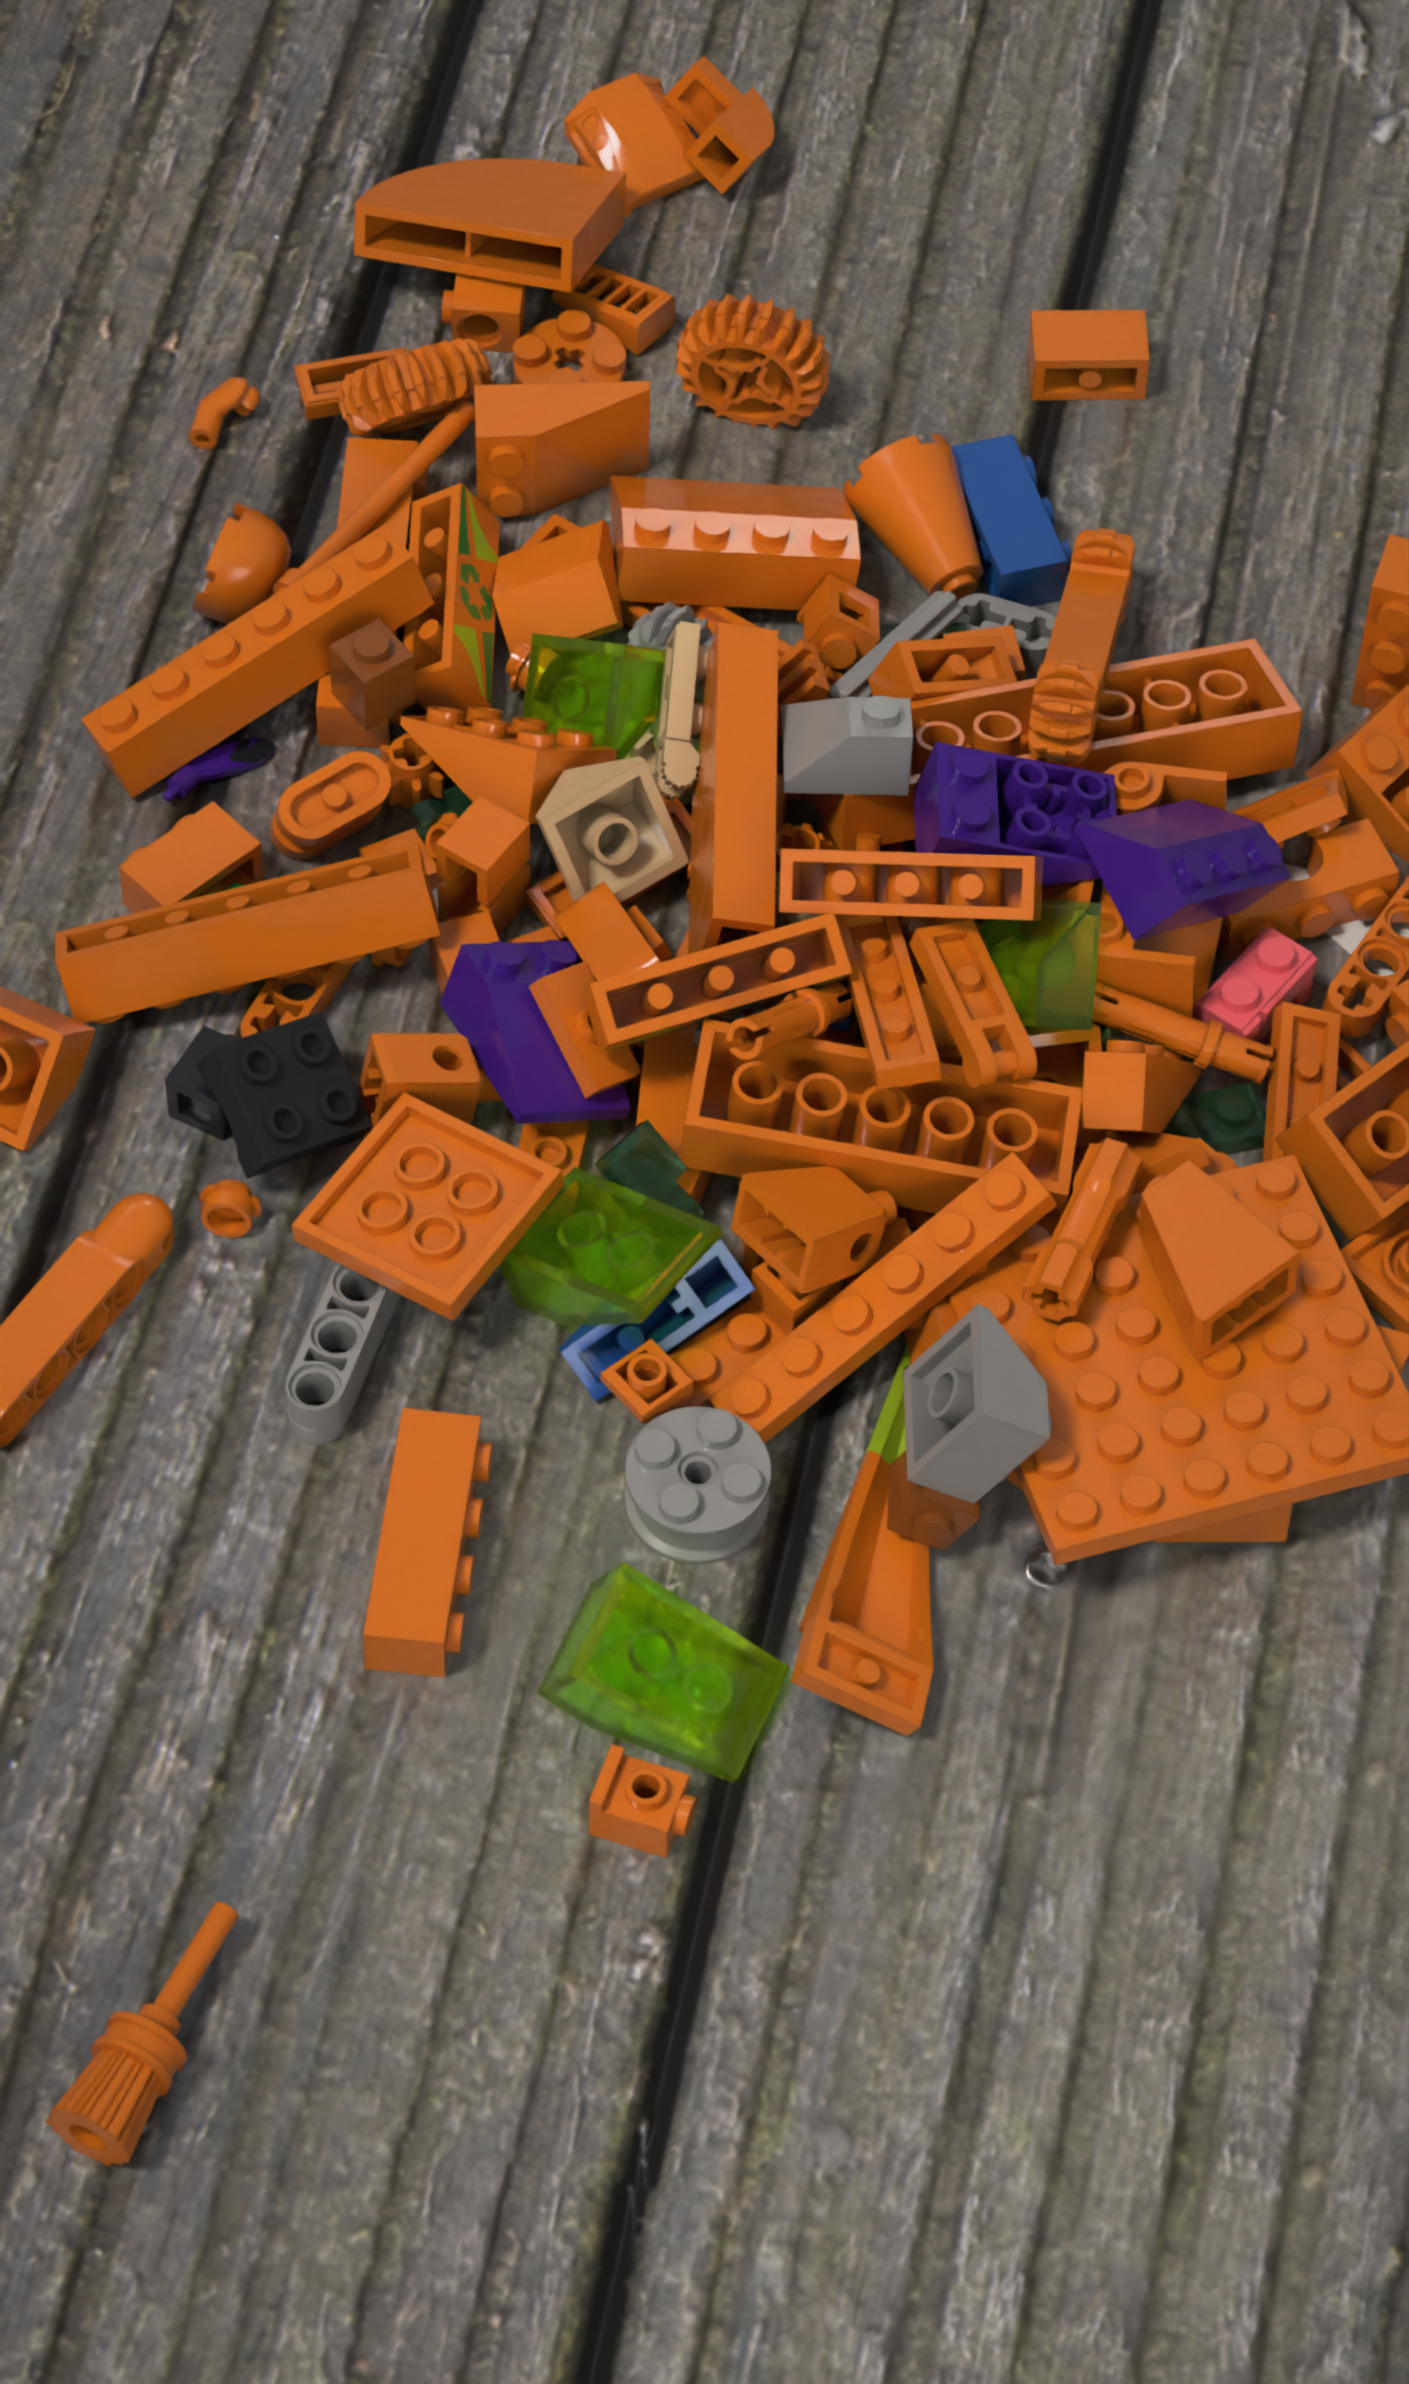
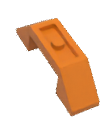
M764 1261L752 1269L751 1283L755 1290L751 1292V1299L669 1355L651 1338L601 1372L600 1380L641 1423H649L654 1418L679 1408L694 1406L715 1408L709 1399L834 1298L843 1286L844 1279L812 1292L801 1294L773 1267Z

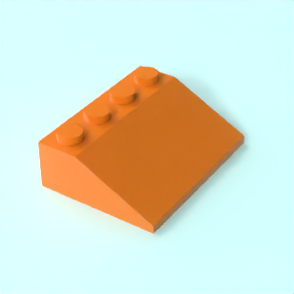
M610 475L613 554L619 601L667 603L670 601L674 604L801 610L829 573L855 587L857 585L861 563L856 517L841 488ZM840 604V612L852 613L851 609Z

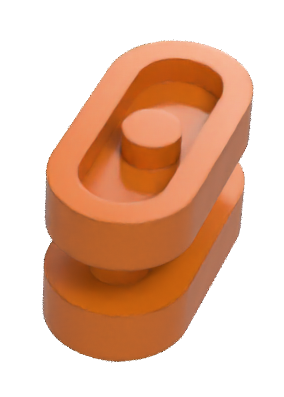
M354 751L341 756L290 785L283 792L270 822V836L275 847L289 858L297 860L310 859L372 824L377 818L391 788V776L387 766L379 757L372 753Z

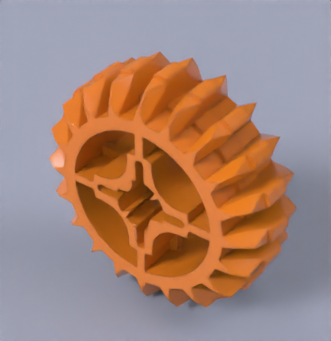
M727 293L721 302L709 299L701 310H695L688 319L677 343L676 373L683 378L682 390L695 393V405L711 407L714 410L715 418L723 415L736 423H747L755 427L757 425H768L774 430L782 422L797 427L802 418L811 416L814 409L818 407L821 397L825 395L830 380L828 375L830 372L829 361L831 353L824 348L825 336L812 332V320H798L794 317V307L782 310L774 306L773 297L767 303L757 302L751 293L742 301Z
M460 338L452 341L444 340L436 344H426L420 348L388 356L381 361L370 363L365 368L355 370L353 374L346 376L336 388L340 399L338 405L343 420L347 422L350 433H353L354 436L362 438H374L379 435L387 436L395 432L405 431L442 420L461 400H467L474 405V385H493L491 379L493 373L488 357L483 354L481 345L477 341Z

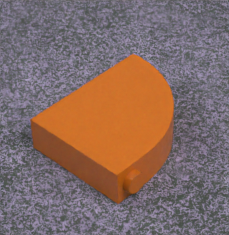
M514 158L462 160L410 170L378 183L367 190L355 202L354 256L571 293L624 225L626 173L556 161Z

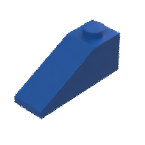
M702 1219L651 1255L558 1349L595 1402L611 1392L600 1380V1373L651 1338L666 1353L755 1290V1288L721 1238Z

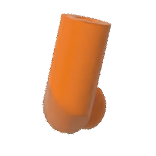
M233 377L228 378L202 398L198 404L189 433L190 442L200 449L214 448L217 444L225 416L232 409L241 416L249 415L250 411L254 410L259 402L260 394L258 389L248 385L246 378Z

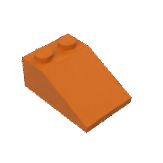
M650 381L474 385L477 499L493 516L538 515L609 486L610 475L631 477L649 469Z

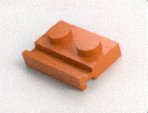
M1337 767L1234 810L1231 813L1263 823L1267 833L1282 849L1285 845L1284 840L1306 832L1309 837L1318 836L1338 826L1341 823L1340 817L1348 814L1347 787Z

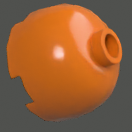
M238 502L235 503L232 512L233 517H227L205 568L208 571L206 579L209 581L204 593L197 592L192 608L195 613L226 624L236 620L274 594L273 585L289 570L292 552L286 533L273 519Z

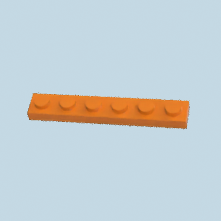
M1011 1152L709 1399L715 1408L724 1409L744 1420L758 1433L765 1444L1057 1206L1056 1202L1017 1155Z

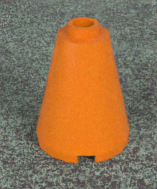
M932 434L935 442L924 444L920 443L917 435L905 437L883 447L866 458L858 466L862 477L853 487L849 479L846 481L844 496L852 510L930 596L936 591L944 593L950 591L957 597L958 602L961 598L972 594L977 589V581L983 574V567L954 452L948 440L940 434Z

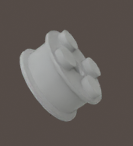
M702 1406L679 1408L666 1412L647 1423L635 1436L629 1447L625 1462L626 1487L624 1502L626 1516L634 1533L652 1551L667 1559L687 1564L714 1563L740 1553L761 1532L769 1512L771 1462L763 1440L744 1420L719 1408Z

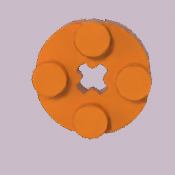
M576 309L562 312L557 319L547 320L533 326L515 340L513 344L514 384L623 381L626 373V350L615 333L607 327L591 321L587 313ZM573 362L579 364L580 369L575 371L569 366L564 368L558 367L562 363Z

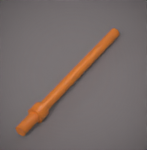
M461 400L298 569L290 568L273 585V595L356 543L474 421V405L467 400Z

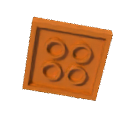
M403 1092L292 1223L294 1241L454 1321L564 1187L563 1173L561 1169Z

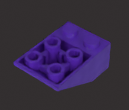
M941 742L935 743L913 789L916 853L1043 857L1042 886L1101 878L1076 829L1085 823L1117 816L1114 775Z

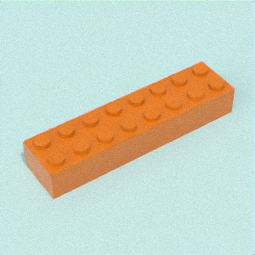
M1255 638L1111 664L1096 718L1089 756L1082 763L1066 762V764H1052L1103 773L1110 767L1122 762H1142L1228 772L1227 780L1261 775L1294 768L1303 711ZM1037 678L911 701L913 746L908 796L809 794L839 850L855 851L856 837L859 833L880 835V846L915 839L913 789L936 742L1047 762L1045 758L1032 757L1027 740L1031 703Z

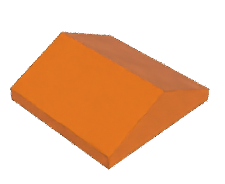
M605 520L498 558L492 598L510 655L521 643L531 646L534 641L541 639L546 642L545 648L550 652H554L623 628L609 524Z

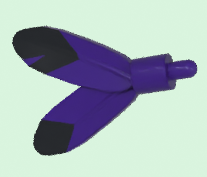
M253 737L219 747L216 744L182 766L167 781L168 789L163 793V798L167 802L173 801L176 797L183 799L201 781L219 779L257 768L273 756L275 744L267 739Z

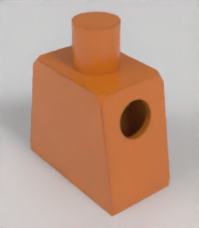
M377 1033L370 1035L358 1093L373 1126L362 1135L363 1140L403 1092L472 1125L477 1103L503 1101L481 1066L476 1065L468 1038L460 1033Z
M832 1166L750 1172L742 1175L730 1229L801 1294H804L872 1267L877 1260L884 1229L891 1228L896 1222L897 1207L894 1198L889 1192L879 1190L866 1193L840 1169Z

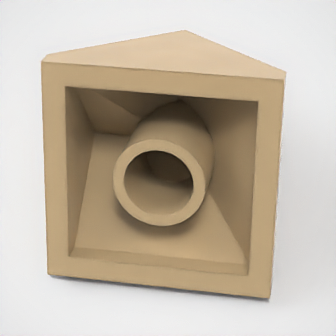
M641 756L563 770L535 816L573 902L605 881L619 903L690 863L647 762Z

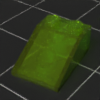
M574 1167L563 1178L564 1187L505 1257L499 1267L517 1306L563 1326L642 1323L722 1236V1232L716 1224Z
M621 1562L590 1584L536 1694L592 1729L733 1782L738 1779L790 1667L627 1563Z

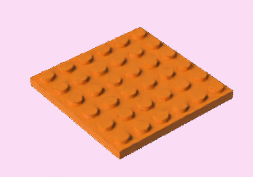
M1294 1154L1208 1175L1299 1251L1295 1293L1201 1362L1189 1351L1139 1236L1142 1192L1132 1194L1125 1209L1116 1215L1094 1263L1093 1279L1076 1317H1065L1058 1322L1038 1316L1035 1309L1023 1301L1022 1298L1023 1286L1040 1250L1049 1244L1062 1214L1042 1217L947 1295L956 1323L977 1304L989 1308L1047 1383L1048 1411L1052 1418L1050 1439L1046 1441L1042 1448L1036 1450L1017 1466L1015 1472L1054 1565L1409 1473V1393Z

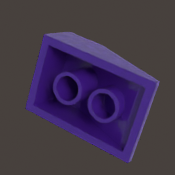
M547 940L545 942L517 943L496 941L487 944H461L440 1001V1005L458 1033L468 1038L473 1056L518 1124L627 1118L631 1109L624 1084L585 1099L528 987L541 977L584 962L570 941Z

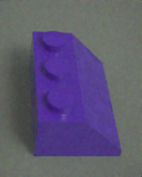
M1192 799L1085 823L1076 829L1133 940L1239 913L1291 878L1282 861L1279 845L1267 833L1263 823Z

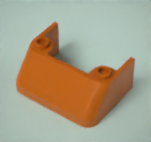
M1122 762L1103 772L1114 775L1117 816L1188 799L1226 811L1228 772L1142 762ZM1095 879L1042 886L1041 920H1019L1010 965V988L1018 1002L1033 1009L1083 1015L1085 1008H1088L1086 1004L1095 982L1099 981L1105 986L1194 1018L1196 956L1134 949L1136 940H1133L1117 908L1090 904Z

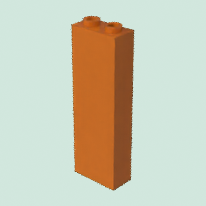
M718 622L708 652L705 678L703 682L699 681L694 696V702L703 704V719L699 738L697 740L693 739V747L700 754V764L697 772H699L696 776L697 779L692 784L688 954L775 928L778 630L758 628L747 624Z

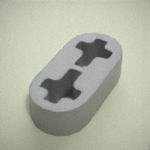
M970 594L958 601L962 607V614L952 624L951 633L1013 625L1025 668L1039 669L1044 662L1056 620L1054 615L988 594ZM978 619L984 620L980 627L973 626ZM1033 636L1040 637L1036 643L1029 642Z

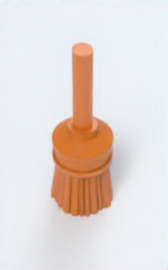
M222 1902L214 1903L153 2004H144L138 2014L126 2011L114 2012L107 2020L104 2034L98 2037L91 2046L90 2052L93 2059L50 2111V2116L46 2120V2123L52 2127V2130L57 2132V2135L63 2138L65 2143L71 2145L74 2151L85 2154L89 2158L92 2157L97 2162L101 2161L106 2166H111V2164L123 2165L124 2162L129 2163L157 2097L168 2093L173 2084L172 2078L174 2074L180 2071L187 2061L186 2050L176 2038L181 2028L177 2018L239 1917L238 1913L231 1906Z

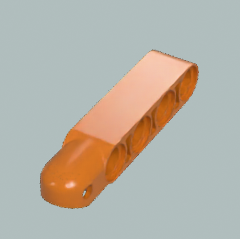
M145 1192L130 1194L116 1203L93 1231L87 1230L73 1241L0 1325V1448L9 1444L127 1308L139 1292L141 1286L169 1255L174 1243V1218L170 1207L159 1196Z

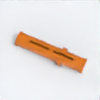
M1096 981L1086 1004L1088 1008H1085L1082 1017L1083 1020L1093 1021L1192 1058L1193 1066L1205 1070L1208 1065L1249 1079L1258 1085L1262 1083L1271 1062L1268 1061V1058L1271 1059L1274 1052V1047L1271 1045L1266 1046L1223 1030V1023L1210 1018L1209 1022L1205 1023L1105 986L1099 981Z
M831 982L817 989L801 988L788 994L783 1002L777 1006L735 1020L727 1029L726 1042L741 1038L743 1043L730 1048L731 1053L737 1058L750 1060L756 1058L761 1053L801 1036L814 1038L821 1035L830 1024L841 1022L851 1014L853 1010L852 998L842 1003H839L837 1000L838 997L850 991L839 982Z

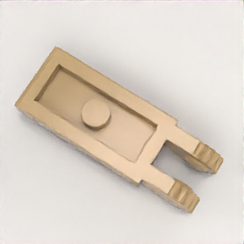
M684 621L676 624L666 641L656 746L655 783L660 794L664 796L663 799L668 798L670 801L676 797L678 800L679 798L683 799L689 792L692 784L695 783L696 776L699 773L697 769L700 764V754L689 741L690 739L697 740L701 731L703 704L694 702L696 681L703 682L708 663V646L699 644L701 624Z

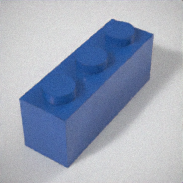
M1013 434L952 446L983 567L981 578L988 594L1029 607L1061 601L1066 584V575L1069 574L1072 553L1068 542L1065 539L1059 540L1054 530L1055 518L1050 500L1047 497L1040 498L1037 491L1036 472L1031 457L1029 455L1022 456Z

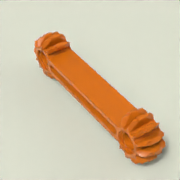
M1099 528L1098 530L1083 529L1075 540L1070 570L1044 662L1037 671L1036 684L1034 685L1027 739L1032 757L1045 758L1047 762L1066 764V762L1082 763L1089 756L1096 718L1119 630L1126 617L1135 557V544L1131 535L1116 533V530Z

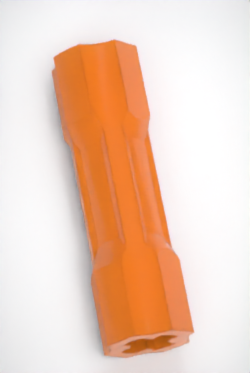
M1105 1138L1100 1143H1090L1073 1179V1193L1049 1244L1040 1250L1023 1286V1301L1031 1305L1038 1316L1058 1322L1065 1317H1076L1092 1282L1093 1266L1116 1215L1125 1209L1142 1172V1158L1136 1156L1130 1150L1128 1144Z

